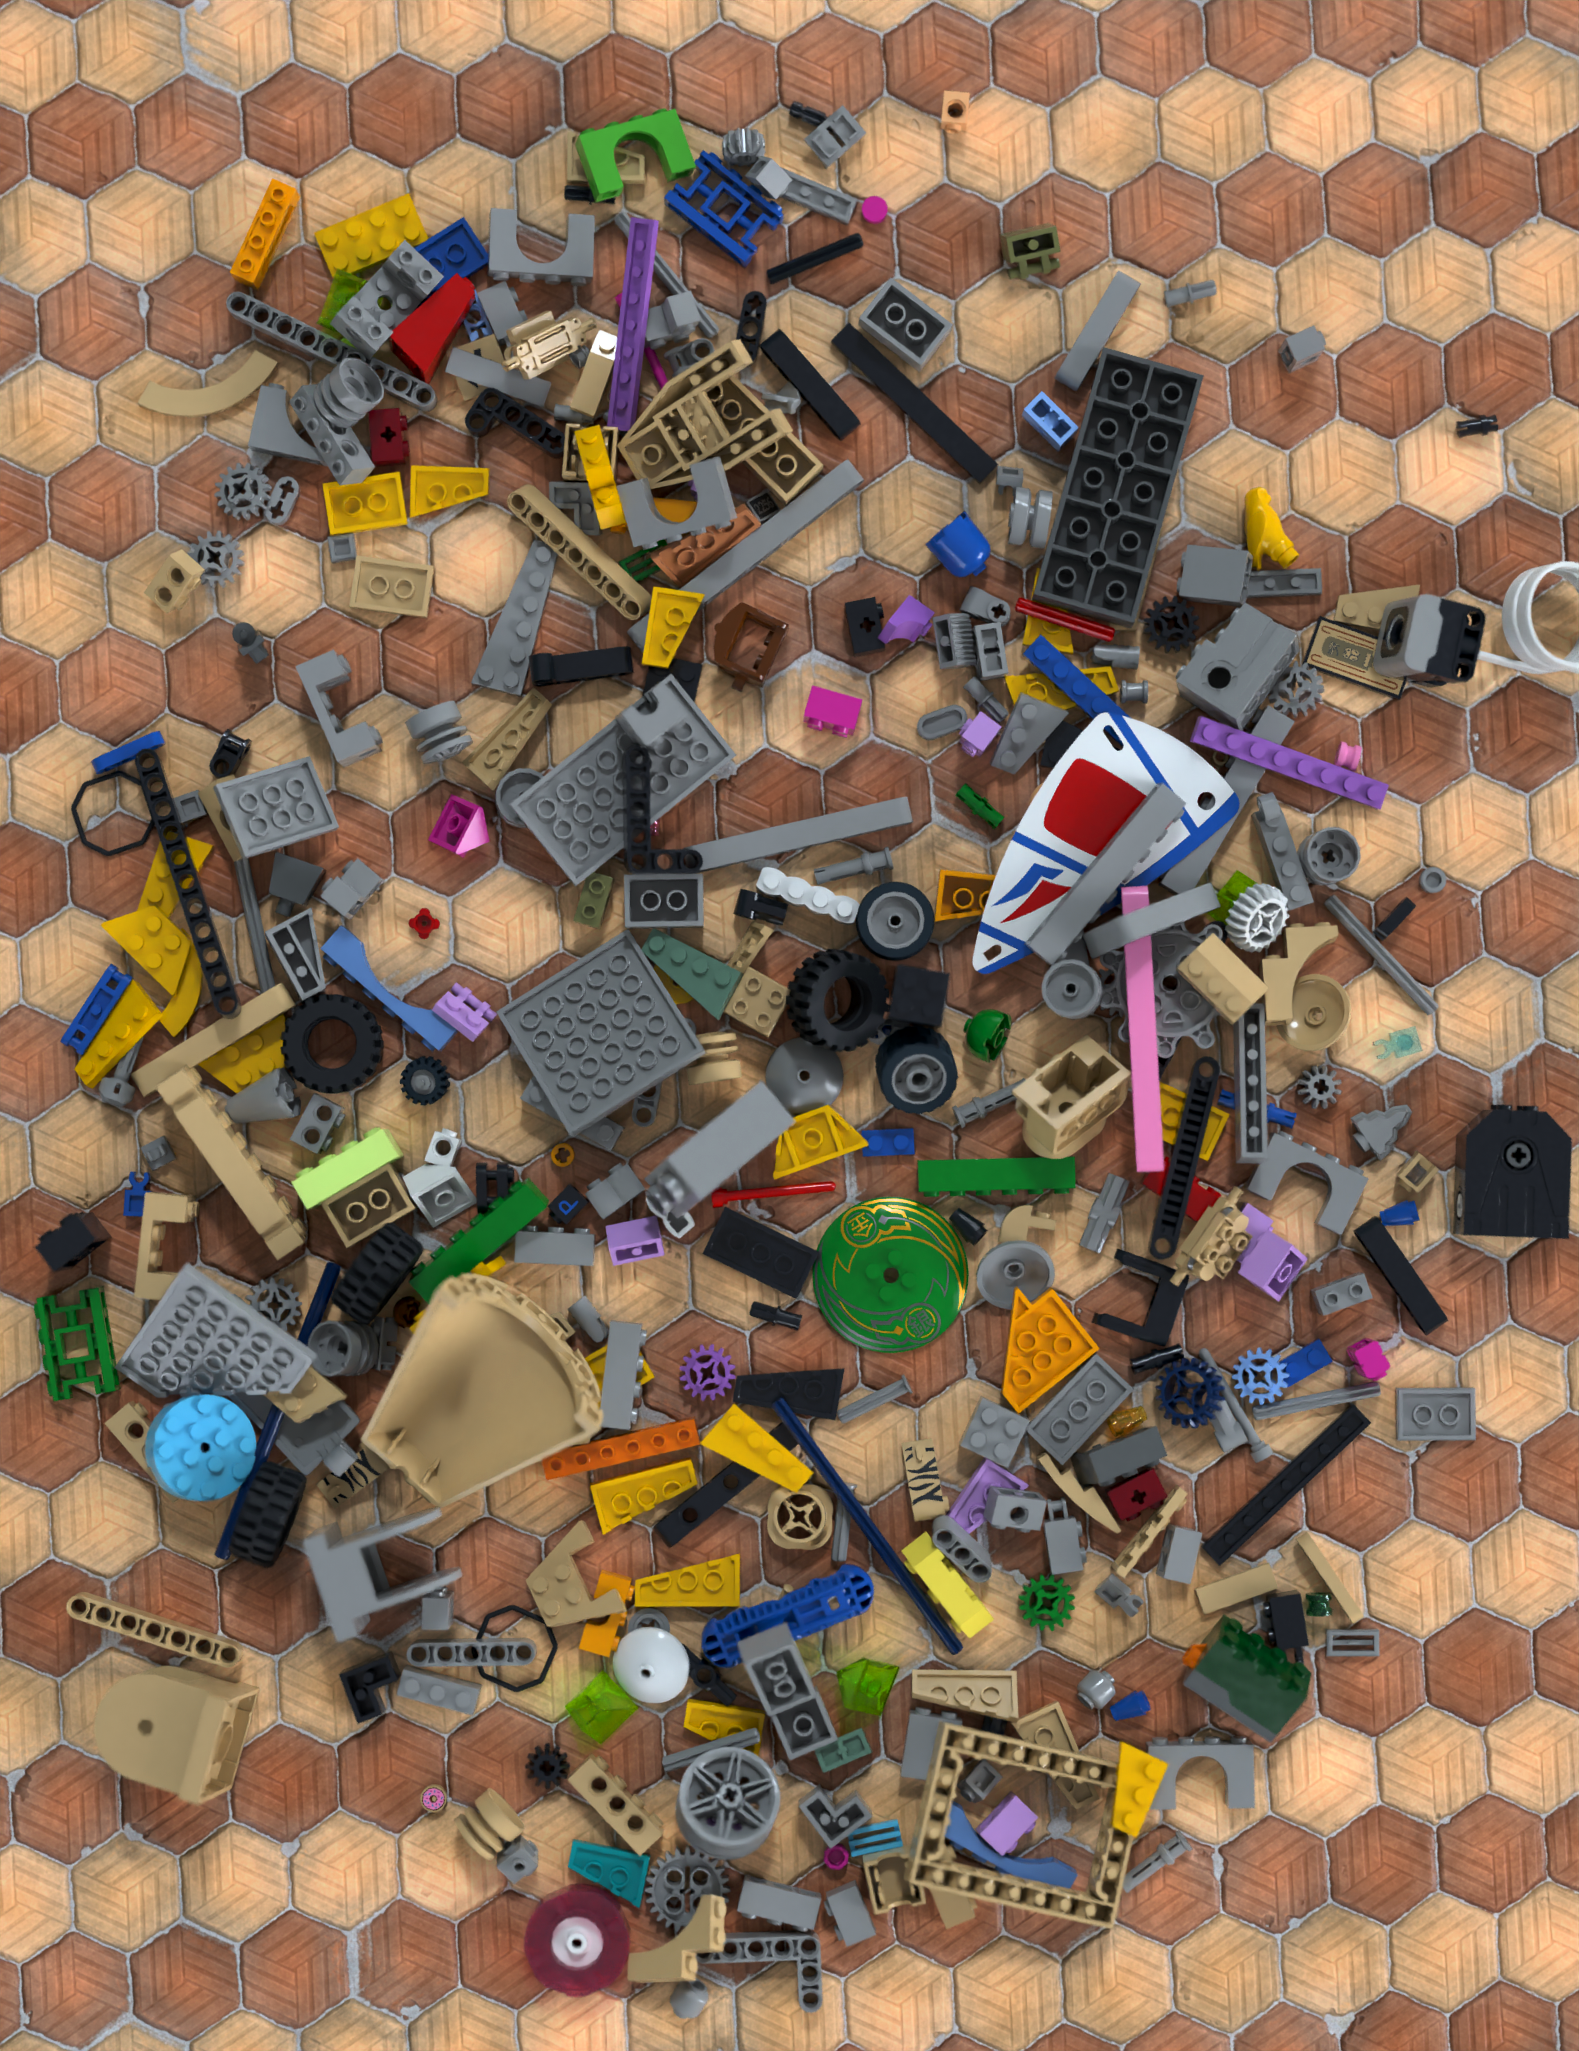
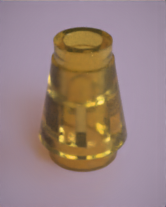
M1140 1405L1111 1413V1416L1107 1418V1424L1115 1437L1119 1435L1123 1437L1148 1418L1144 1408Z

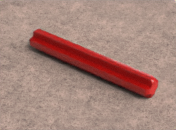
M1022 597L1018 598L1015 606L1016 612L1107 642H1111L1115 634L1113 627Z

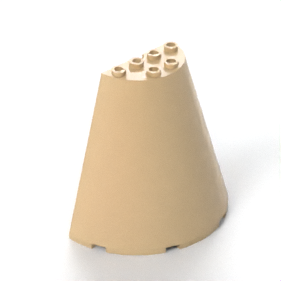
M461 1274L456 1279L450 1277L436 1290L361 1438V1441L365 1443L370 1451L375 1452L381 1457L389 1468L402 1470L407 1484L416 1488L429 1503L440 1507V1509L595 1434L600 1429L603 1418V1411L598 1408V1403L602 1399L595 1377L580 1350L577 1348L573 1352L564 1340L568 1334L547 1312L521 1293L516 1297L505 1290L508 1286L507 1284L483 1275Z

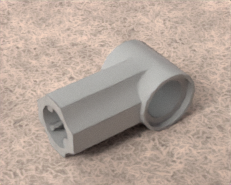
M1226 1400L1218 1401L1217 1405L1221 1406L1222 1410H1214L1216 1418L1214 1420L1209 1419L1215 1430L1216 1440L1224 1453L1248 1442L1239 1422L1235 1421Z

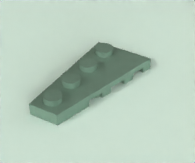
M655 928L652 929L641 949L647 957L717 1020L720 1019L744 975L740 971Z

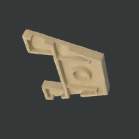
M583 1520L579 1521L526 1579V1583L546 1626L550 1628L627 1611L617 1589H612L594 1601L591 1598L572 1557L573 1554L595 1542L586 1522Z

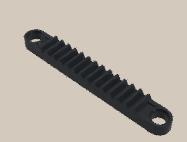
M1202 1057L1193 1064L1188 1086L1185 1090L1183 1106L1180 1110L1181 1114L1178 1119V1126L1175 1131L1176 1134L1173 1139V1146L1170 1151L1171 1154L1168 1159L1166 1175L1163 1179V1187L1160 1191L1161 1195L1158 1199V1207L1155 1211L1156 1215L1153 1220L1148 1244L1150 1254L1156 1259L1164 1260L1171 1257L1177 1248L1220 1073L1219 1064L1212 1057ZM1202 1063H1208L1212 1067L1213 1072L1210 1077H1204L1200 1074L1199 1067ZM1158 1239H1165L1169 1243L1167 1253H1159L1156 1250L1155 1245Z

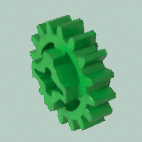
M1042 1573L1039 1574L1038 1581H1035L1032 1577L1029 1578L1031 1585L1023 1584L1022 1586L1026 1593L1018 1595V1598L1024 1601V1603L1018 1605L1019 1610H1026L1022 1615L1023 1619L1031 1618L1030 1626L1033 1627L1038 1623L1040 1631L1044 1630L1045 1625H1048L1050 1630L1054 1631V1624L1056 1623L1063 1627L1062 1619H1071V1616L1067 1613L1068 1610H1075V1606L1069 1603V1601L1075 1599L1074 1594H1067L1071 1589L1070 1585L1062 1586L1064 1581L1062 1577L1054 1581V1575L1051 1573L1048 1579H1045ZM1051 1585L1056 1588L1050 1591L1043 1589L1042 1586ZM1034 1591L1036 1594L1035 1602L1029 1606L1030 1596ZM1045 1596L1047 1599H1051V1606L1048 1608L1046 1605L1040 1606L1043 1604L1042 1598ZM1064 1598V1605L1059 1613L1057 1610L1058 1603ZM1047 1614L1050 1615L1051 1619H1042L1037 1616Z

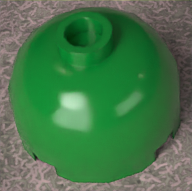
M988 1009L978 1012L972 1019L969 1018L966 1021L963 1032L966 1033L965 1041L968 1049L974 1056L988 1063H991L990 1059L993 1061L997 1059L1008 1039L1003 1037L1005 1029H1011L1010 1015L998 1010Z

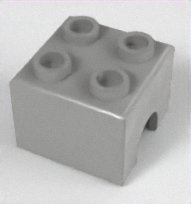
M663 682L658 683L644 694L651 706L649 715L639 713L631 704L615 717V720L635 745H641L642 748L646 747L648 751L664 740L662 734L667 732L670 735L684 725L683 718L687 715L686 711Z

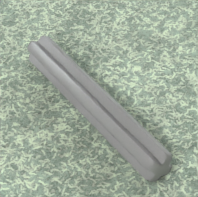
M752 1728L664 1756L662 1759L663 1768L666 1772H670L691 1765L700 1755L712 1749L721 1747L744 1748L757 1744L761 1739L760 1733L757 1728Z

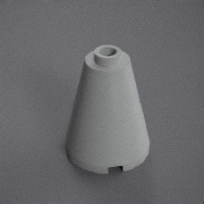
M276 1068L229 1098L225 1106V1112L235 1123L294 1118L300 1115L301 1100L300 1096L295 1098L293 1089H296L297 1086L291 1074L285 1068Z

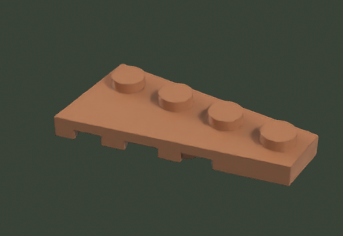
M742 504L735 508L737 518L730 520V526L716 529L715 525L705 527L707 532L691 536L690 532L683 536L681 540L674 541L650 554V557L681 589L762 524L746 505Z

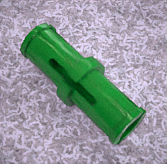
M966 783L955 795L972 810V814H977L993 829L1005 818L988 803L986 797L982 798Z

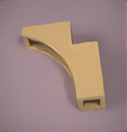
M1329 922L1316 923L1315 926L1304 927V924L1301 923L1291 924L1289 928H1285L1282 934L1284 958H1281L1280 955H1269L1261 960L1259 964L1260 980L1269 988L1261 996L1262 1004H1265V1026L1290 1025L1293 1020V988L1298 972L1311 955L1324 946L1335 942L1338 937V925L1330 926Z
M702 1895L694 1916L677 1937L651 1951L628 1953V1981L638 1983L695 1981L698 1968L696 1953L723 1952L726 1939L724 1931V1916L726 1914L724 1898L715 1895Z

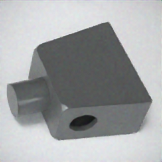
M276 852L269 887V894L280 897L275 912L290 917L295 903L307 906L324 877L326 869Z

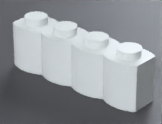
M771 867L762 868L756 884L757 889L767 896L781 897L785 902L793 906H805L810 912L817 915H829L834 921L844 925H853L860 906L856 900L848 896H836L832 891L821 886L811 887L807 881L798 877H787L780 870Z

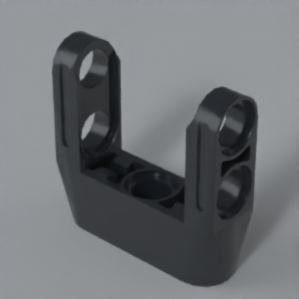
M1117 1249L1114 1259L1120 1260L1126 1266L1159 1277L1143 1326L1106 1313H1094L1091 1322L1139 1340L1165 1346L1189 1281V1275L1185 1276L1178 1287L1169 1281L1177 1270Z

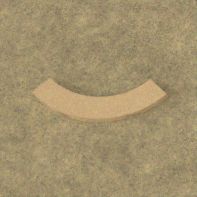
M255 350L249 360L235 374L210 387L179 390L149 381L138 404L151 411L169 416L202 417L217 414L244 402L247 397L252 395L257 389L259 390L261 385H264L272 376L279 363Z

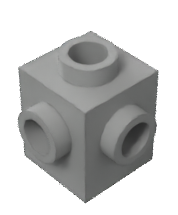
M519 1835L511 1842H506L504 1849L497 1853V1868L513 1884L525 1875H531L538 1866V1849L536 1845L530 1840L527 1841L522 1835Z

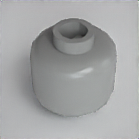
M1091 1670L1077 1685V1698L1090 1710L1093 1708L1102 1709L1116 1693L1113 1686L1115 1680L1104 1670L1101 1673Z
M697 1978L695 1981H680L670 1996V2004L674 2013L683 2019L696 2018L709 1999L707 1987Z

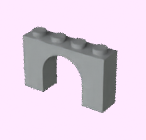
M491 208L489 214L487 276L493 277L496 281H508L509 278H519V281L524 283L545 280V283L552 285L560 284L561 281L571 282L573 286H585L586 283H591L593 278L595 215L569 213L566 220V248L564 253L555 261L537 263L524 256L518 247L516 240L517 210Z
M720 457L689 465L697 490L698 502L692 516L684 522L670 521L659 513L654 503L648 478L616 486L633 547L642 545L643 550L658 546V540L666 538L667 543L681 540V534L691 532V536L707 532L705 527L715 525L716 529L731 525L730 520L737 518V514Z
M1279 1130L1278 1134L1270 1133L1267 1140L1268 1158L1262 1164L1255 1165L1244 1189L1271 1201L1284 1173L1290 1167L1298 1163H1310L1322 1171L1328 1185L1326 1199L1314 1223L1342 1235L1369 1178L1363 1176V1170L1353 1165H1349V1168L1340 1165V1159L1326 1153L1325 1157L1315 1153L1317 1148L1303 1142L1302 1145L1293 1142L1294 1137Z
M1207 1736L1205 1741H1194L1193 1737H1179L1178 1741H1168L1166 1737H1154L1151 1742H1146L1147 1754L1168 1763V1767L1149 1808L1150 1810L1176 1809L1175 1782L1177 1772L1184 1762L1197 1756L1213 1758L1222 1765L1225 1775V1804L1228 1808H1255L1254 1744L1247 1740V1737L1231 1736V1740H1220V1737Z

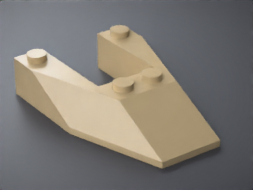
M740 339L730 341L669 380L617 445L636 479L648 478L650 489L693 480L689 465L716 457L721 458L725 472L793 431L781 409L778 408L769 411L738 432L730 435L706 392L753 363Z

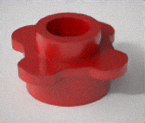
M427 908L420 909L419 914L409 920V927L415 929L421 939H427L429 933L440 926V921L434 919ZM423 921L427 922L426 926L422 925Z

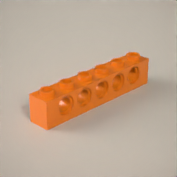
M694 1416L592 1440L588 1444L570 1445L542 1459L546 1480H551L700 1445L701 1441Z

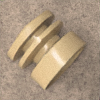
M719 1031L696 1035L706 1054L697 1059L696 1065L686 1068L689 1085L742 1077L740 1060L728 1059L727 1054L737 1051L738 1046L726 1047L725 1042L737 1040L736 1033Z
M488 1788L475 1800L479 1812L468 1807L464 1810L465 1815L460 1814L454 1820L470 1847L482 1857L491 1861L497 1855L496 1850L500 1852L504 1849L500 1836L511 1842L525 1827L520 1817L506 1800L496 1791Z

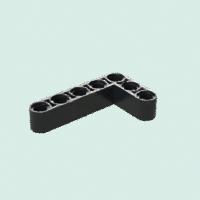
M639 744L632 745L625 750L622 758L625 868L631 874H690L697 872L702 867L703 858L696 850H651L650 756L646 747L642 748ZM632 750H637L641 753L642 761L640 764H634L630 760ZM633 776L639 777L642 780L641 790H634L631 787L630 780ZM634 802L639 803L643 808V813L640 817H636L631 813L630 808ZM633 829L642 831V842L636 843L631 839ZM687 854L695 859V866L692 869H688L683 863L684 857ZM634 855H639L643 858L644 864L641 869H635L632 866L631 860ZM660 855H665L669 858L670 863L667 869L659 867L657 860Z

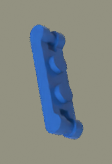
M113 964L108 966L61 1039V1043L66 1046L71 1045L81 1056L84 1055L131 980L134 979L129 974L124 975L119 972V968ZM111 980L119 983L115 990L108 986ZM78 1030L86 1034L82 1040L76 1037Z

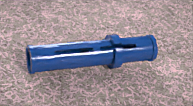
M1222 1089L1217 1105L1235 1110V1094ZM1273 1103L1267 1104V1123L1271 1121L1292 1129L1297 1113L1277 1108Z

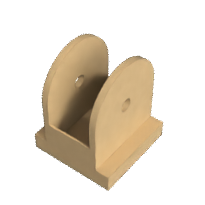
M173 1665L158 1666L142 1673L128 1676L115 1683L105 1693L98 1705L94 1722V1733L98 1749L108 1765L124 1777L179 1794L178 1799L199 1805L232 1789L260 1688L243 1682L235 1684Z

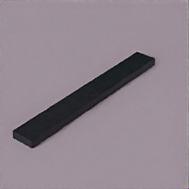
M850 323L831 340V343L976 482L981 484L998 466L983 449Z
M1353 1403L1350 1404L1207 1539L1201 1547L1219 1566L1223 1564L1367 1428L1371 1422Z

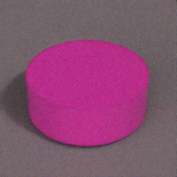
M879 196L868 197L862 205L863 218L871 224L882 222L887 216V203Z

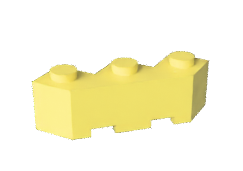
M924 1532L901 1550L907 1558L904 1564L913 1575L917 1572L930 1588L927 1591L928 1595L935 1604L940 1602L952 1617L949 1622L958 1633L963 1631L970 1639L994 1620L960 1573L950 1563L944 1553L934 1545L933 1539L927 1532Z

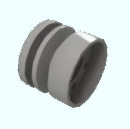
M352 357L343 359L314 388V400L322 415L331 423L343 428H350L357 424L384 397V388L375 370L364 361Z
M455 701L444 702L428 708L405 722L412 739L425 737V741L416 747L418 752L427 751L421 756L424 764L449 759L473 743L470 735L462 736L468 731L466 726H453L462 718Z
M1327 827L1306 837L1299 845L1297 851L1306 880L1318 886L1331 885L1350 877L1357 869L1361 859L1360 847L1356 838L1347 830L1339 827ZM1324 853L1328 854L1326 859L1329 861L1326 863L1323 862L1324 857L1322 854Z
M325 1321L312 1331L308 1340V1348L318 1354L312 1366L322 1375L359 1376L367 1373L374 1366L378 1357L379 1345L376 1334L369 1325H363L357 1321Z

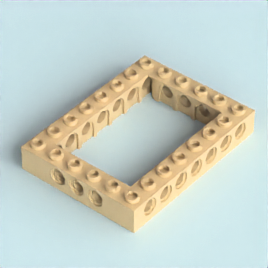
M939 1721L904 1879L915 1885L1113 1929L1133 1840L1132 1835L1110 1825L1113 1796L1116 1790V1767L1118 1762ZM959 1753L972 1756L975 1759L983 1758L995 1761L1001 1765L1009 1764L1027 1771L1035 1770L1053 1777L1061 1776L1079 1783L1087 1782L1101 1788H1109L1086 1892L939 1859L945 1848L943 1840L946 1827L950 1825L951 1821L949 1814L952 1800L956 1798L957 1794L954 1791L958 1774L962 1772L963 1762Z

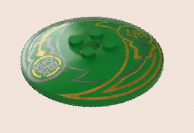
M878 1197L863 1201L838 1216L827 1228L817 1247L819 1253L813 1264L815 1296L823 1315L830 1325L853 1344L882 1353L914 1350L940 1336L952 1324L960 1312L968 1287L969 1271L966 1253L953 1227L944 1217L927 1205L902 1197ZM890 1267L895 1268L899 1274L898 1279L893 1283L885 1281L883 1277L884 1271Z

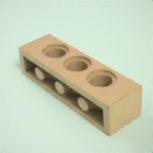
M131 1401L112 1416L105 1425L159 1486L151 1468L147 1465L145 1456L146 1437L152 1422L147 1417L149 1413L146 1408L139 1402L136 1404L134 1401ZM135 1423L142 1425L144 1429L142 1437H137L133 1434L132 1427ZM159 1486L172 1503L179 1499Z
M591 1753L569 1775L568 1781L634 1851L641 1856L663 1835L664 1829L661 1827L663 1822L655 1813L650 1815L643 1808L645 1803L637 1794L632 1796L625 1789L627 1784L619 1775L614 1777L607 1770L609 1765L601 1756L596 1758ZM596 1778H602L606 1781L607 1786L599 1790L593 1786L592 1781ZM614 1797L622 1798L625 1802L624 1807L614 1808L611 1805V1799ZM633 1816H638L642 1819L643 1824L635 1828L629 1824L628 1820Z

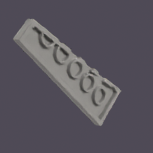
M534 539L473 676L472 685L522 697L530 666L529 656L533 654L558 554L545 542Z

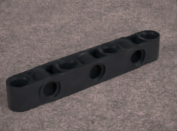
M783 1422L769 1432L789 1451L798 1445ZM733 1461L659 1521L653 1529L667 1547L671 1548L757 1479L760 1474ZM732 1474L737 1477L738 1484L736 1487L729 1488L725 1486L723 1480L727 1475ZM686 1508H694L698 1516L695 1520L688 1521L684 1518L683 1511Z

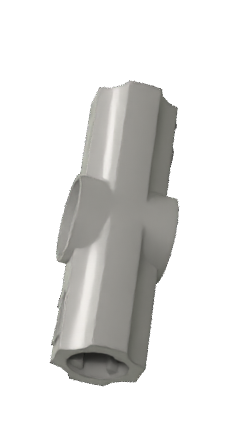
M1108 1173L1099 1197H1096L1089 1212V1221L1080 1239V1246L1101 1253L1110 1228L1112 1229L1117 1221L1121 1210L1119 1206L1130 1181Z

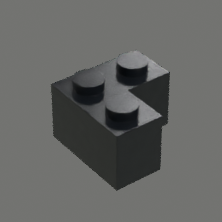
M392 1651L346 1668L339 1674L357 1724L378 1717L386 1710L378 1688L397 1681L401 1676Z

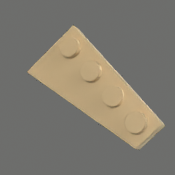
M912 1669V1698L1018 1723L1017 1671Z

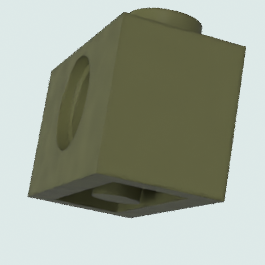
M595 872L586 878L574 922L600 930L614 885V878Z

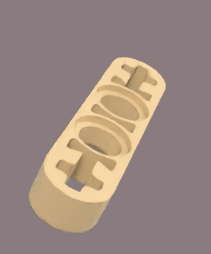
M1306 1532L1298 1537L1296 1541L1349 1620L1354 1624L1362 1619L1364 1615L1311 1536Z

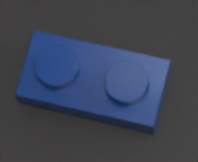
M913 1128L861 1131V1135L869 1143L868 1146L862 1148L863 1157L915 1154Z
M1318 1338L1278 1362L1280 1364L1287 1363L1283 1372L1290 1373V1376L1283 1378V1381L1290 1387L1333 1361Z

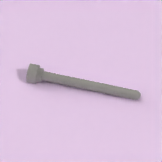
M1206 1348L1200 1349L1199 1356L1202 1361L1208 1362V1368L1214 1367L1216 1369L1214 1376L1222 1377L1221 1382L1217 1385L1225 1387L1221 1394L1225 1397L1229 1408L1252 1445L1250 1447L1252 1451L1250 1454L1255 1463L1271 1456L1274 1453L1269 1444H1265L1264 1440L1261 1441L1210 1352Z

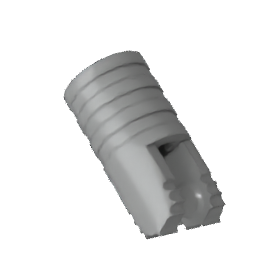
M1100 644L1095 645L1092 651L1093 655L1090 659L1094 664L1111 666V668L1138 669L1139 646Z
M586 1295L567 1309L581 1326V1329L585 1330L594 1342H602L604 1338H607L609 1334L608 1327H606L600 1318L601 1315L596 1311V1308L593 1307Z

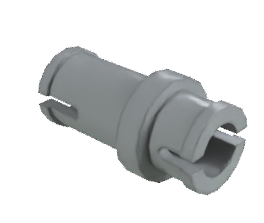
M555 405V421L577 422L580 425H583V423L594 424L595 417L592 418L571 410L568 405Z

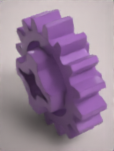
M701 1344L699 1352H696L693 1348L690 1350L691 1358L684 1356L683 1360L687 1365L680 1366V1370L685 1371V1375H682L680 1380H687L684 1389L692 1388V1397L699 1393L701 1394V1401H704L706 1395H710L713 1401L715 1400L716 1393H719L721 1396L725 1395L724 1387L732 1388L728 1380L735 1379L736 1375L730 1373V1370L735 1368V1364H728L731 1355L724 1357L722 1355L724 1348L721 1347L717 1352L714 1351V1344H711L709 1350H705L704 1345ZM712 1355L709 1361L701 1362L697 1360L700 1356ZM720 1361L725 1367V1377L718 1371L717 1366ZM715 1362L712 1370V1373L715 1376H708L707 1379H704V1381L701 1383V1380L703 1378V1371L701 1370V1368L703 1367L707 1369L708 1366H711V1364ZM690 1368L697 1373L698 1380L695 1384L690 1376ZM715 1383L719 1385L714 1389H703L706 1384Z

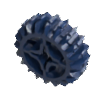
M1182 1358L1181 1364L1178 1361L1172 1362L1173 1369L1169 1367L1164 1368L1167 1376L1160 1375L1158 1377L1163 1382L1162 1386L1157 1385L1155 1387L1156 1390L1161 1391V1395H1157L1155 1399L1163 1402L1159 1405L1158 1409L1166 1411L1163 1417L1168 1420L1172 1418V1424L1176 1426L1181 1424V1428L1188 1429L1191 1426V1428L1197 1429L1199 1423L1203 1426L1208 1425L1207 1417L1214 1420L1216 1416L1213 1411L1222 1410V1407L1217 1405L1218 1401L1225 1400V1397L1219 1395V1392L1224 1391L1225 1387L1217 1385L1221 1382L1222 1377L1214 1376L1216 1369L1214 1367L1208 1368V1362L1202 1361L1200 1363L1197 1358H1192L1191 1361L1188 1358ZM1196 1372L1204 1381L1193 1383L1186 1374ZM1177 1383L1178 1390L1173 1394L1175 1384ZM1189 1388L1194 1389L1191 1398L1187 1397V1393H1190L1188 1392ZM1207 1392L1206 1401L1203 1405L1202 1397ZM1186 1403L1189 1408H1192L1194 1413L1185 1415L1176 1405Z

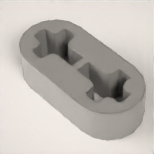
M286 476L278 480L270 496L271 500L266 505L265 516L274 525H283L287 522L300 495V486L292 477ZM289 483H292L291 487L294 489V492H288L285 500L282 499L285 493L281 489L282 486H288ZM280 503H283L281 506V511L284 513L283 516H277L276 519H273L274 515L271 513V510H277Z

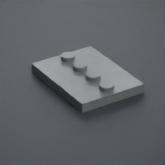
M310 756L219 783L213 787L242 859L329 833L339 828Z

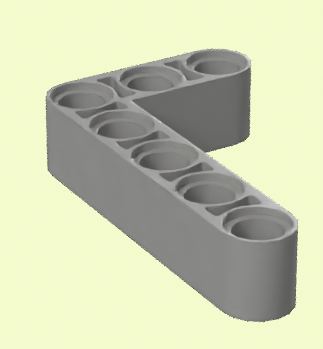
M1210 882L1113 919L1083 934V939L1091 958L1094 959L1132 941L1221 907Z
M786 1930L725 1933L726 1939L724 1944L728 1942L734 1943L737 1946L736 1951L727 1953L723 1949V1952L696 1953L697 1962L702 1964L797 1960L800 2007L802 2010L812 2013L819 2010L822 2005L820 1938L813 1930H807L806 1932ZM784 1940L790 1946L785 1951H779L775 1944L778 1941ZM804 1940H813L816 1943L815 1947L811 1950L804 1949L801 1946ZM757 1941L763 1945V1949L759 1952H753L750 1950L749 1945ZM806 1966H813L817 1972L813 1976H806L802 1970ZM812 1992L818 1998L816 2001L809 2003L803 1997L805 1994Z

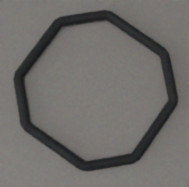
M116 771L84 782L71 806L82 843L105 856H112L142 846L146 843L155 825L141 780L123 771ZM121 776L141 786L152 819L140 841L107 851L86 840L76 807L87 786Z
M509 1605L485 1616L476 1639L482 1638L490 1618L511 1610L543 1623L553 1648L540 1678L515 1687L486 1674L482 1666H477L484 1679L511 1691L520 1692L544 1681L557 1652L558 1644L552 1628L546 1626L543 1617L516 1605ZM474 1646L471 1648L473 1658H477V1648Z

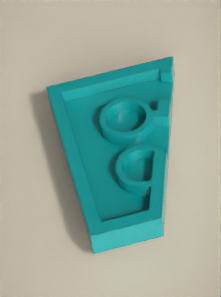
M573 1839L568 1867L589 1880L611 1890L613 1894L630 1901L632 1905L640 1909L650 1854L643 1853L639 1856L635 1851Z

